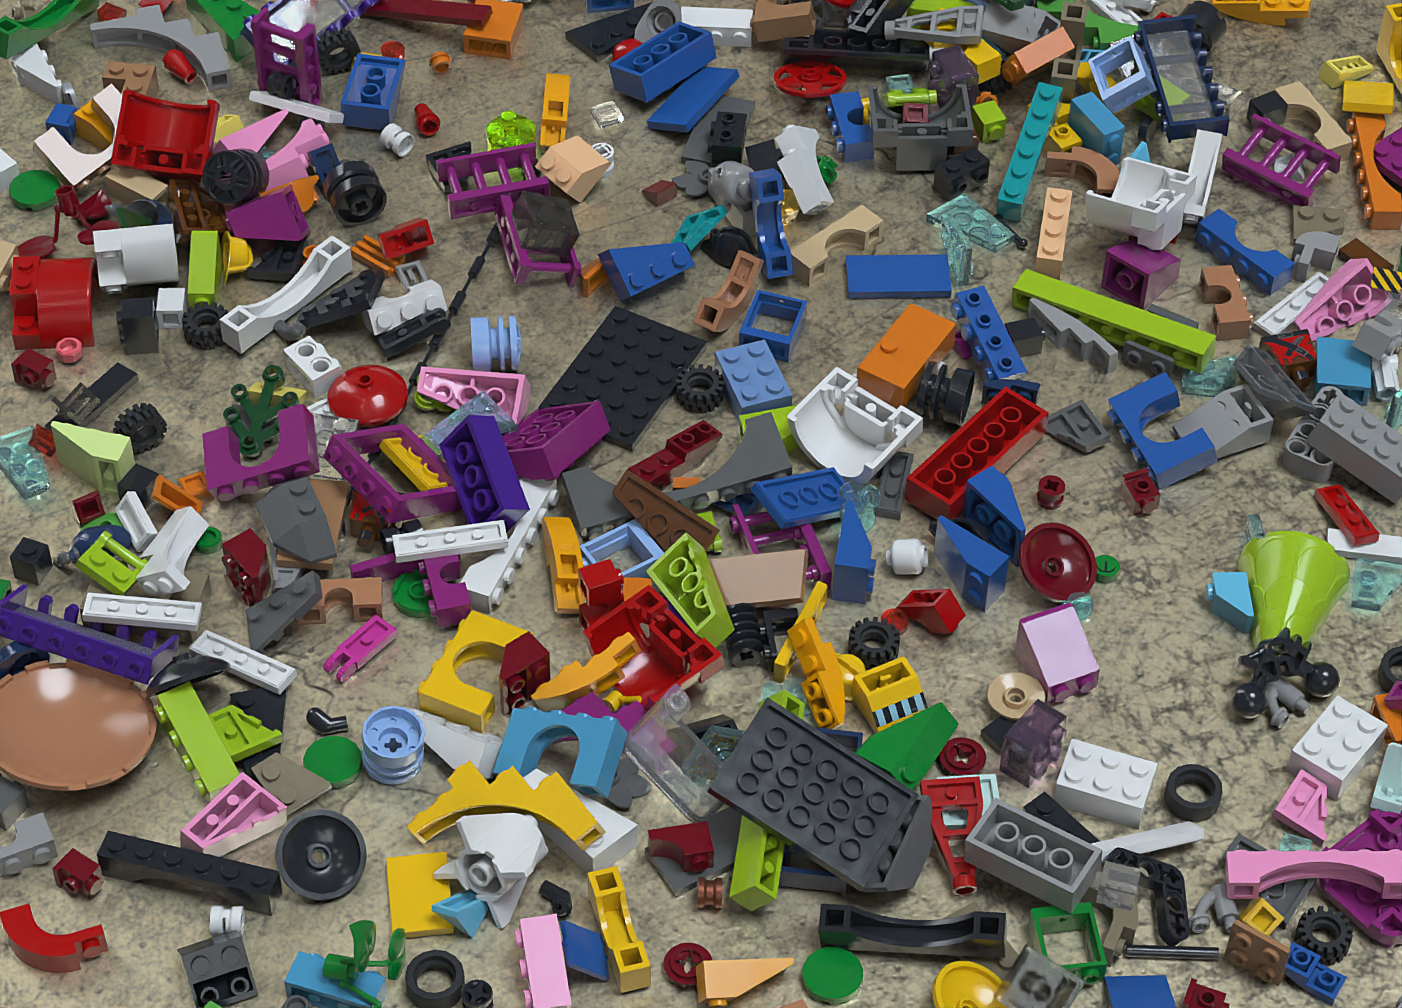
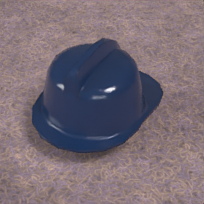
M16 641L9 643L0 649V680L8 674L13 676L24 671V666L48 660L49 663V653Z

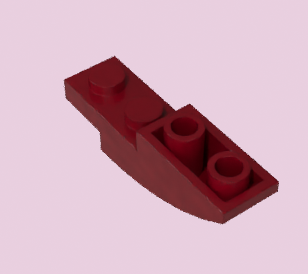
M702 420L667 439L664 449L631 466L628 470L652 486L658 485L664 489L673 483L674 477L683 476L699 463L720 441L723 433Z

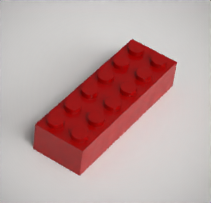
M1005 386L906 478L905 500L936 520L941 515L947 519L958 518L963 513L967 480L990 466L1004 474L1046 434L1049 412Z

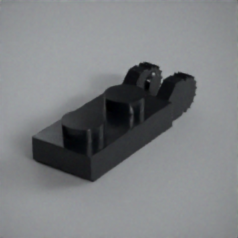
M437 307L377 336L376 339L385 357L388 358L401 353L404 349L416 343L424 341L433 334L440 335L444 333V331L451 327V321L446 317L445 310Z

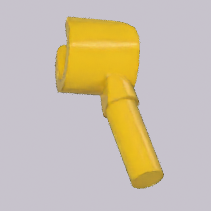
M869 97L861 99L864 107L863 125L869 124Z
M613 690L602 701L608 702L611 705L609 710L614 713L622 705L633 703L636 700L641 703L642 698L641 696L626 697L619 691Z

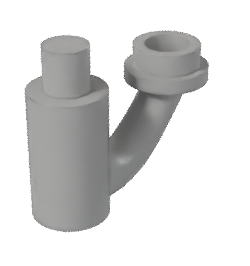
M1281 676L1277 682H1270L1266 685V705L1272 717L1270 724L1273 727L1282 728L1290 718L1286 708L1281 707L1279 709L1277 699L1292 711L1298 709L1303 714H1306L1310 710L1311 705L1304 700L1305 695Z
M1219 883L1212 886L1209 892L1202 896L1197 904L1194 915L1188 919L1189 927L1192 928L1193 932L1202 933L1210 928L1211 919L1206 913L1211 905H1214L1219 924L1225 925L1227 933L1231 932L1234 921L1236 919L1239 920L1240 917L1234 899H1227L1226 883Z

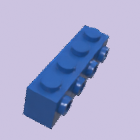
M985 286L957 292L950 306L951 315L957 320L961 328V335L968 342L972 357L975 362H978L982 370L984 382L1002 379L1023 380L1027 370Z

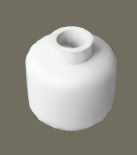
M897 539L892 543L891 549L886 551L887 565L892 566L894 573L897 575H917L923 571L924 567L928 566V549L926 545H922L919 539Z

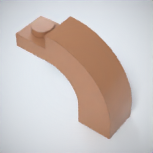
M1072 146L1071 153L1047 151L1045 176L1075 178L1087 183L1092 188L1094 194L1112 197L1120 172L1107 157L1091 149Z
M738 250L724 285L713 297H702L693 322L714 332H722L730 328L750 304L758 288L756 280L764 260L745 251Z

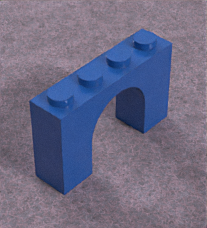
M1166 372L1108 399L1110 410L1107 411L1110 422L1113 426H1119V434L1123 442L1131 445V452L1137 463L1142 462L1144 468L1149 470V476L1159 490L1218 462L1215 446L1203 428L1180 439L1166 443L1152 441L1142 434L1144 428L1151 420L1180 406L1178 390Z

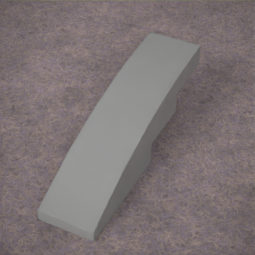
M1036 298L1029 300L1027 318L1035 317L1039 327H1043L1045 337L1058 350L1068 346L1082 362L1092 358L1107 374L1116 369L1118 351L1099 334L1081 321L1054 306Z

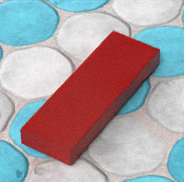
M1340 484L1315 490L1314 497L1353 546L1379 540L1380 533Z

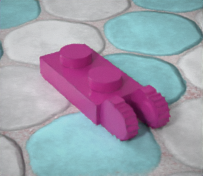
M374 615L337 647V650L325 661L323 670L327 673H332L345 660L347 662L339 669L336 678L342 683L347 681L354 675L356 669L361 668L398 636L397 629L378 615Z

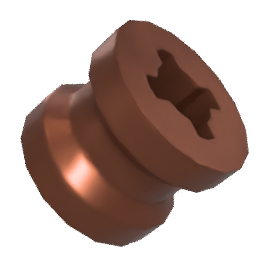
M698 877V908H704L706 905L722 908V878L716 877L714 880H706L704 877Z

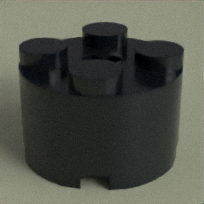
M1198 0L1192 4L1189 3L1178 16L1196 14L1195 32H1201L1202 41L1200 49H1206L1208 55L1225 35L1227 24L1224 17L1220 19L1217 15L1218 10L1213 5ZM1184 37L1173 38L1172 44L1176 49L1188 50Z

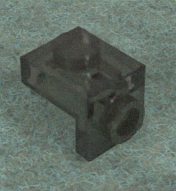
M81 382L63 401L59 400L56 396L52 399L58 406L55 411L65 421L71 418L77 424H80L101 402Z

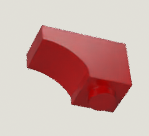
M416 218L395 225L394 228L377 234L384 259L386 260L435 244L428 220L423 218Z
M951 589L912 590L896 607L901 616L920 622L931 634L952 633L966 616Z

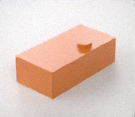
M910 303L857 367L858 387L893 407L899 408L901 405L905 407L917 392L921 376L925 372L929 361L936 362L939 365L954 346L957 323Z

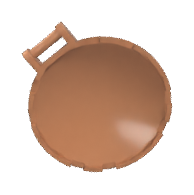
M66 659V663L49 664L48 660L24 666V671L13 676L8 674L0 680V771L19 782L42 789L60 791L98 787L119 779L133 770L146 757L154 743L157 728L154 705L151 698L147 697L146 691H141L134 684V680L70 659Z

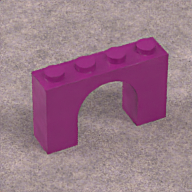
M304 404L278 411L280 429L278 448L271 458L257 466L246 467L241 465L239 438L228 426L202 433L207 490L218 502L229 501L234 497L247 493L253 494L275 484L296 478L309 477L320 472L314 416Z

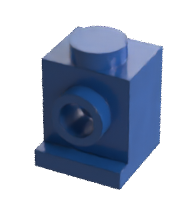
M56 103L45 122L46 130L48 131L54 127L66 142L72 145V135L74 132H77L74 113L78 110L75 106Z

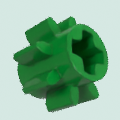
M824 155L823 158L816 156L825 185L828 186L837 177V172L834 169L838 165L827 155Z

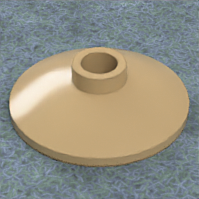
M1011 672L1002 674L991 682L988 687L987 699L990 707L998 715L1006 719L1020 721L1030 719L1042 710L1045 703V692L1041 684L1033 677L1023 673Z

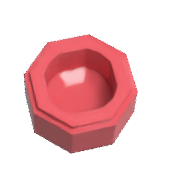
M64 338L57 343V358L62 362L74 363L82 357V344L76 338Z

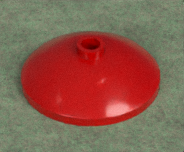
M361 365L343 372L332 382L327 394L328 405L332 414L343 423L357 427L377 426L392 420L404 409L408 399L407 385L402 376L396 371L380 365Z

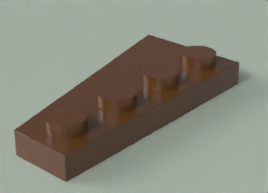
M628 469L611 493L665 552L686 532L706 552L720 532V529Z

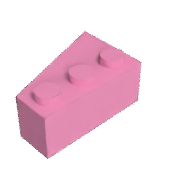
M241 772L180 830V848L221 857L286 825L287 806L245 773Z
M557 914L520 919L519 929L514 930L516 947L521 948L523 959L519 960L521 978H526L528 990H524L526 1008H571Z

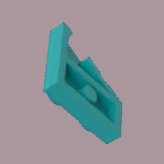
M719 205L687 216L671 243L684 242L688 252H691L728 211L723 205Z

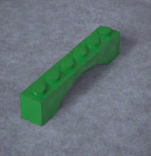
M53 0L40 12L26 19L16 20L10 19L7 16L0 19V57L5 60L13 57L98 8L100 0Z

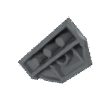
M1248 344L1234 361L1233 366L1242 384L1247 383L1272 418L1277 416L1289 420L1316 412L1317 408L1267 351Z
M308 477L296 478L275 484L256 503V509L274 547L303 559V562L309 565L337 557L326 515Z
M919 795L863 888V892H883L914 888L934 844V834L931 826L932 806L929 795Z

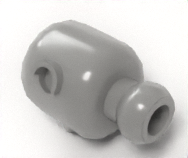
M725 161L719 164L711 176L713 193L722 200L724 205L728 203L737 206L746 205L752 201L749 172L754 171L750 167L735 161Z

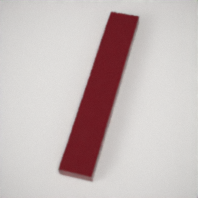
M380 0L362 15L484 27L493 11L489 5L440 0Z

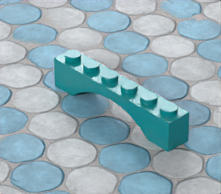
M1038 82L997 198L996 214L1003 215V218L1021 222L1043 147L1052 127L1055 125L1061 108L1063 87Z

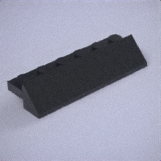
M816 28L814 35H809V37L800 36L784 39L783 64L816 61L830 63L838 67L928 72L930 46L927 43L905 42L904 38L886 40L885 34L867 36L850 30Z

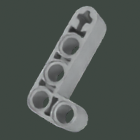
M1326 386L1318 392L1312 401V404L1317 408L1316 412L1301 418L1287 439L1281 461L1284 469L1315 483H1324L1330 479L1334 461L1305 442V440L1339 392H1341L1338 388Z

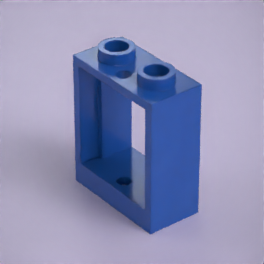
M757 289L739 331V346L765 340L774 359L789 362L806 321L807 301ZM765 314L795 321L789 336L756 329L755 326L760 315Z

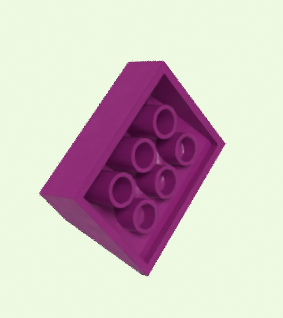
M600 401L536 409L502 438L517 475L531 480L544 479L548 482L559 478L560 473L564 469L575 464L574 461L578 457L589 452L588 449L592 445L601 442L602 437L611 429Z

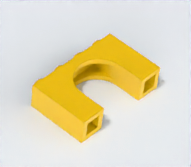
M1402 3L1385 6L1375 50L1401 95Z
M472 610L466 619L461 620L453 640L449 639L446 643L444 654L440 660H436L433 663L427 680H423L417 690L420 710L445 718L459 725L469 726L472 730L482 733L495 713L494 695L463 683L457 678L456 673L463 665L477 659H489L502 663L505 645L528 631Z

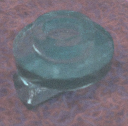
M1073 593L1066 601V603H1072L1079 620L1088 618L1093 611V601L1086 593Z

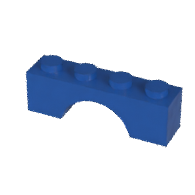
M774 168L749 172L759 258L764 260L761 273L768 279L793 275L791 251L787 244L782 224L781 208L784 200L782 175Z
M1221 209L1214 211L1198 222L1195 241L1226 264L1232 265L1233 269L1239 274L1246 277L1267 294L1272 295L1291 282L1295 263L1276 249L1256 251L1242 245L1235 236L1238 222Z

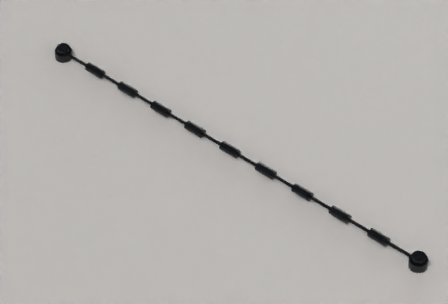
M536 164L532 165L536 178H540L542 172L535 167ZM522 169V176L524 177L523 180H526L524 171ZM497 222L486 239L488 244L482 255L476 257L468 271L469 278L462 291H457L448 308L450 311L447 316L449 320L453 314L458 313L467 297L465 292L472 279L478 277L486 262L484 259L491 245L496 244L500 236ZM447 331L440 335H433L429 342L430 349L423 362H418L409 378L408 395L413 386H417V377L420 374L421 366L427 367L426 363L433 350L439 348ZM407 403L404 409L395 418L390 420L387 426H391L399 421ZM382 451L368 453L369 460L367 463L371 465L372 461L378 459ZM351 485V489H350V494H349V498H348L347 507H348V505H349V503H350V501H351V499H352V492H353V486H352V485ZM344 521L340 539H342L346 534V527Z

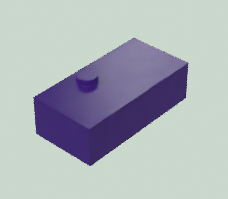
M468 415L439 444L468 524L504 520L507 533L530 508L495 417Z

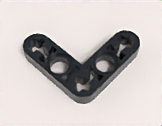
M1120 847L1113 849L1105 856L1103 864L1111 876L1154 891L1158 932L1162 941L1169 946H1179L1189 937L1190 929L1185 882L1181 871L1168 863ZM1139 866L1143 867L1147 871L1149 877L1145 876L1141 872ZM1167 900L1175 906L1176 911L1169 907Z

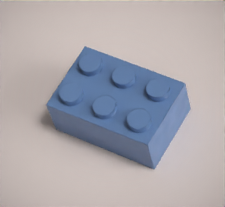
M765 340L715 352L714 370L717 369L719 375L722 374L724 395L738 424L739 415L792 406V393Z

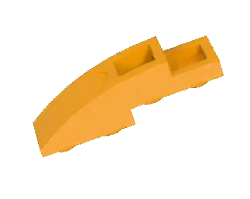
M1312 0L1212 1V5L1217 10L1232 17L1261 24L1286 26L1287 18H1309Z
M546 73L539 151H547L550 146L565 141L570 75Z
M542 517L546 566L551 572L555 613L579 614V605L584 603V597L578 585V569L584 566L573 523L569 517Z
M812 617L804 618L787 631L807 678L800 685L818 728L836 729L844 724L845 693L840 666L832 643L822 642Z
M627 632L623 636L614 639L610 646L602 653L594 655L584 667L577 660L564 666L558 675L548 683L541 684L531 697L541 711H550L565 708L571 705L577 698L585 697L591 692L599 695L626 677L621 667L639 654L641 649L635 638Z

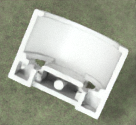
M1125 157L1122 160L1119 179L1111 198L1094 194L1092 190L1086 192L1085 209L1087 218L1093 225L1138 237L1137 244L1144 245L1151 250H1162L1181 231L1184 205L1195 194L1197 175Z
M173 224L93 231L99 284L101 290L106 291L107 295L122 294V289H128V286L179 281Z
M838 367L824 378L787 416L791 433L806 456L821 470L834 467L846 483L855 485L868 482L902 446L907 448L923 432L922 417L902 405L895 409L858 387V379ZM833 404L844 405V414L842 417L839 415Z

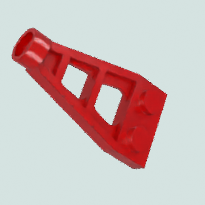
M980 777L920 780L921 795H929L931 798V826L934 839L951 877L953 894L957 896L971 895L977 891L976 879L974 877L976 866L964 861V857H953L948 841L965 840L982 817L983 796ZM966 810L968 813L966 828L947 829L942 820L941 812Z

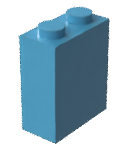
M1093 92L1071 99L1068 125L1082 139V147L1102 154L1112 161L1114 165L1120 164L1125 126Z
M1317 337L1314 348L1317 362L1313 375V400L1323 387L1333 386L1358 405H1367L1371 390L1370 355L1352 346L1354 340Z

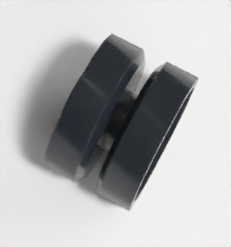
M364 161L345 162L332 169L325 178L323 184L324 194L340 223L347 226L367 224L384 211L387 195L370 164Z

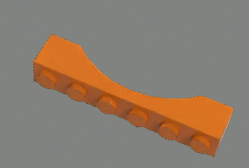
M1352 112L1351 119H1347L1346 129L1347 133H1351L1350 138L1353 141L1351 150H1354L1353 164L1354 167L1358 168L1357 184H1361L1360 199L1361 202H1365L1364 219H1368L1370 230H1400L1402 224L1401 194L1383 179L1377 170L1373 156L1375 145L1384 137L1386 129L1384 114Z

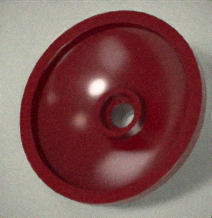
M1043 523L1030 530L1020 544L1018 559L1021 572L1029 586L1042 597L1059 603L1073 602L1088 593L1094 585L1097 575V563L1094 552L1087 540L1075 529L1061 523Z

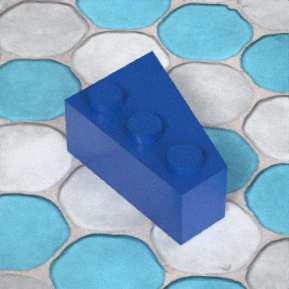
M684 242L608 249L597 254L619 301L629 298L695 265Z

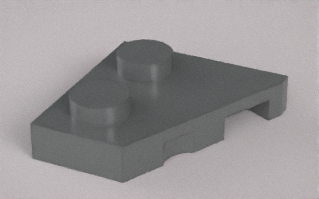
M1083 399L1048 416L1046 433L1085 453L1110 442L1109 434Z

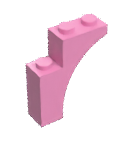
M312 118L303 121L295 137L280 151L265 160L269 169V183L266 191L297 179L309 177L306 169L312 164L307 152L331 144L321 124L315 125Z

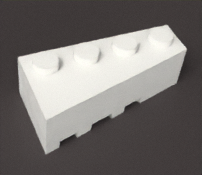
M535 769L525 776L524 779L534 790L538 787L541 780L549 775ZM571 788L604 828L605 834L582 851L564 833L551 825L537 820L538 828L587 874L588 872L610 867L638 846V824Z

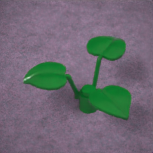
M360 920L349 925L353 936L354 957L329 953L324 961L323 976L327 979L340 981V987L347 988L373 1004V1008H381L382 1004L379 1000L349 982L357 980L359 973L364 972L367 967H388V979L397 980L405 966L406 933L403 928H397L393 932L388 948V959L385 961H369V956L372 954L376 942V924L370 920Z

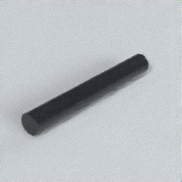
M1126 944L1125 954L1126 957L1218 960L1219 948Z

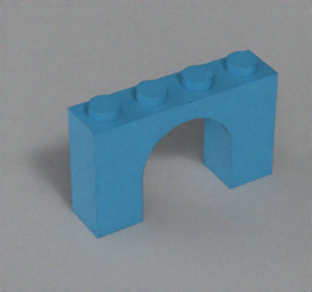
M529 706L525 709L513 708L493 774L497 776L502 771L514 766L524 778L537 769L542 753L551 743L564 737H576L579 740L580 748L570 784L583 795L608 798L628 732L619 724V720L610 716H602V719L593 718L585 713H577L575 716L567 715L560 710L542 712L537 708Z

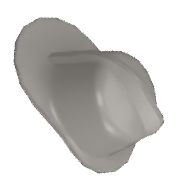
M656 0L652 2L637 24L635 39L645 43L678 21L681 22L682 14L679 6L672 0Z

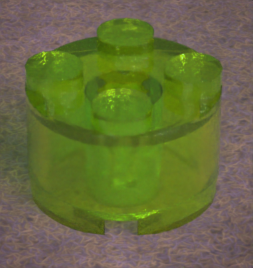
M504 111L501 116L494 118L486 127L487 151L534 142L536 145L535 123L525 116L516 114L514 111Z

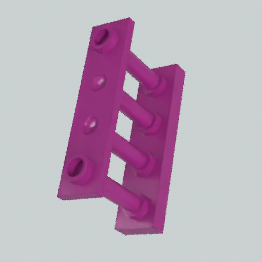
M264 7L252 18L250 24L253 35L259 91H267V81L272 72H282L284 75L295 76L299 82V87L297 86L294 96L299 97L302 102L318 106L323 101L315 25L306 23L297 32L270 23L269 10ZM271 34L293 41L295 50L272 42ZM274 53L295 60L297 68L275 61Z
M1257 114L1252 116L1251 132L1253 134L1240 151L1235 152L1227 148L1222 154L1223 170L1292 205L1312 207L1314 191L1311 189L1326 170L1338 174L1340 171L1341 156L1331 149H1325L1273 123L1270 119ZM1262 137L1275 143L1261 162H1255L1247 158ZM1283 148L1293 153L1297 152L1282 173L1269 169V166ZM1305 159L1317 164V167L1303 184L1290 179Z
M535 142L436 160L438 182L448 180L453 193L447 194L448 211L451 220L495 212L500 195L510 196L512 204L516 208L550 201L547 176L536 178L532 165L536 164ZM522 167L526 180L512 183L507 169ZM497 171L502 185L487 187L483 174ZM473 176L477 189L463 192L458 178Z
M500 195L494 215L514 283L525 285L528 274L530 275L532 272L565 274L568 287H574L577 277L581 275L582 267L581 263L577 260L570 235L559 254L549 253L553 245H543L541 250L537 251L531 249L533 244H527L523 240V237H538L542 229L551 230L548 238H553L554 242H556L560 233L569 234L565 222V212L561 209L558 198H553L549 211L516 209L512 204L510 196ZM517 219L548 221L550 228L524 227L518 224ZM528 254L559 256L561 263L532 262Z
M733 505V516L729 517L732 533H737L746 555L760 554L757 547L793 539L798 541L799 549H805L808 553L807 563L809 567L806 573V581L811 580L816 583L819 581L827 584V590L831 589L832 570L811 523L752 537L748 527L772 522L774 519L768 511L744 517L739 505Z

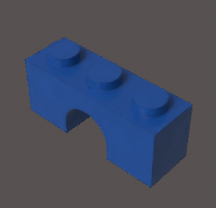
M858 91L829 95V105L825 106L826 118L831 120L832 136H836L837 152L842 153L844 163L874 158L871 128L869 124L863 125L864 107Z

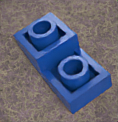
M1293 942L1290 946L1291 951L1284 973L1303 989L1332 1006L1343 988L1347 977L1320 964V955Z

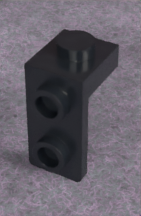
M797 608L763 611V623H758L761 640H765L766 644L763 645L764 662H769L771 672H774V662L778 656L774 636L788 635L787 631L794 626L799 617Z

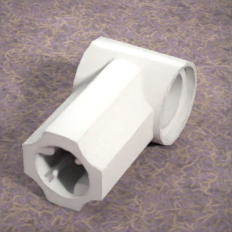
M1397 354L1387 355L1380 361L1370 356L1371 377L1376 398H1379L1381 402H1391L1399 398Z

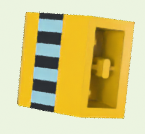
M904 656L853 676L852 699L875 733L887 729L891 725L928 708L919 678Z

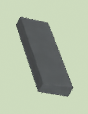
M897 451L883 466L873 516L895 520L901 519L905 501L906 478L911 473L914 454Z

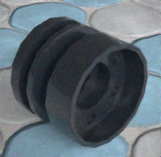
M240 148L215 153L206 161L203 169V184L206 192L212 199L221 204H237L257 198L259 194L266 191L269 183L267 163L259 153L252 149Z
M929 361L917 389L916 414L925 416L930 406L929 418L935 419L939 410L944 409V422L962 426L972 397L975 372L956 368L952 378H948V365L942 364L937 375V363Z

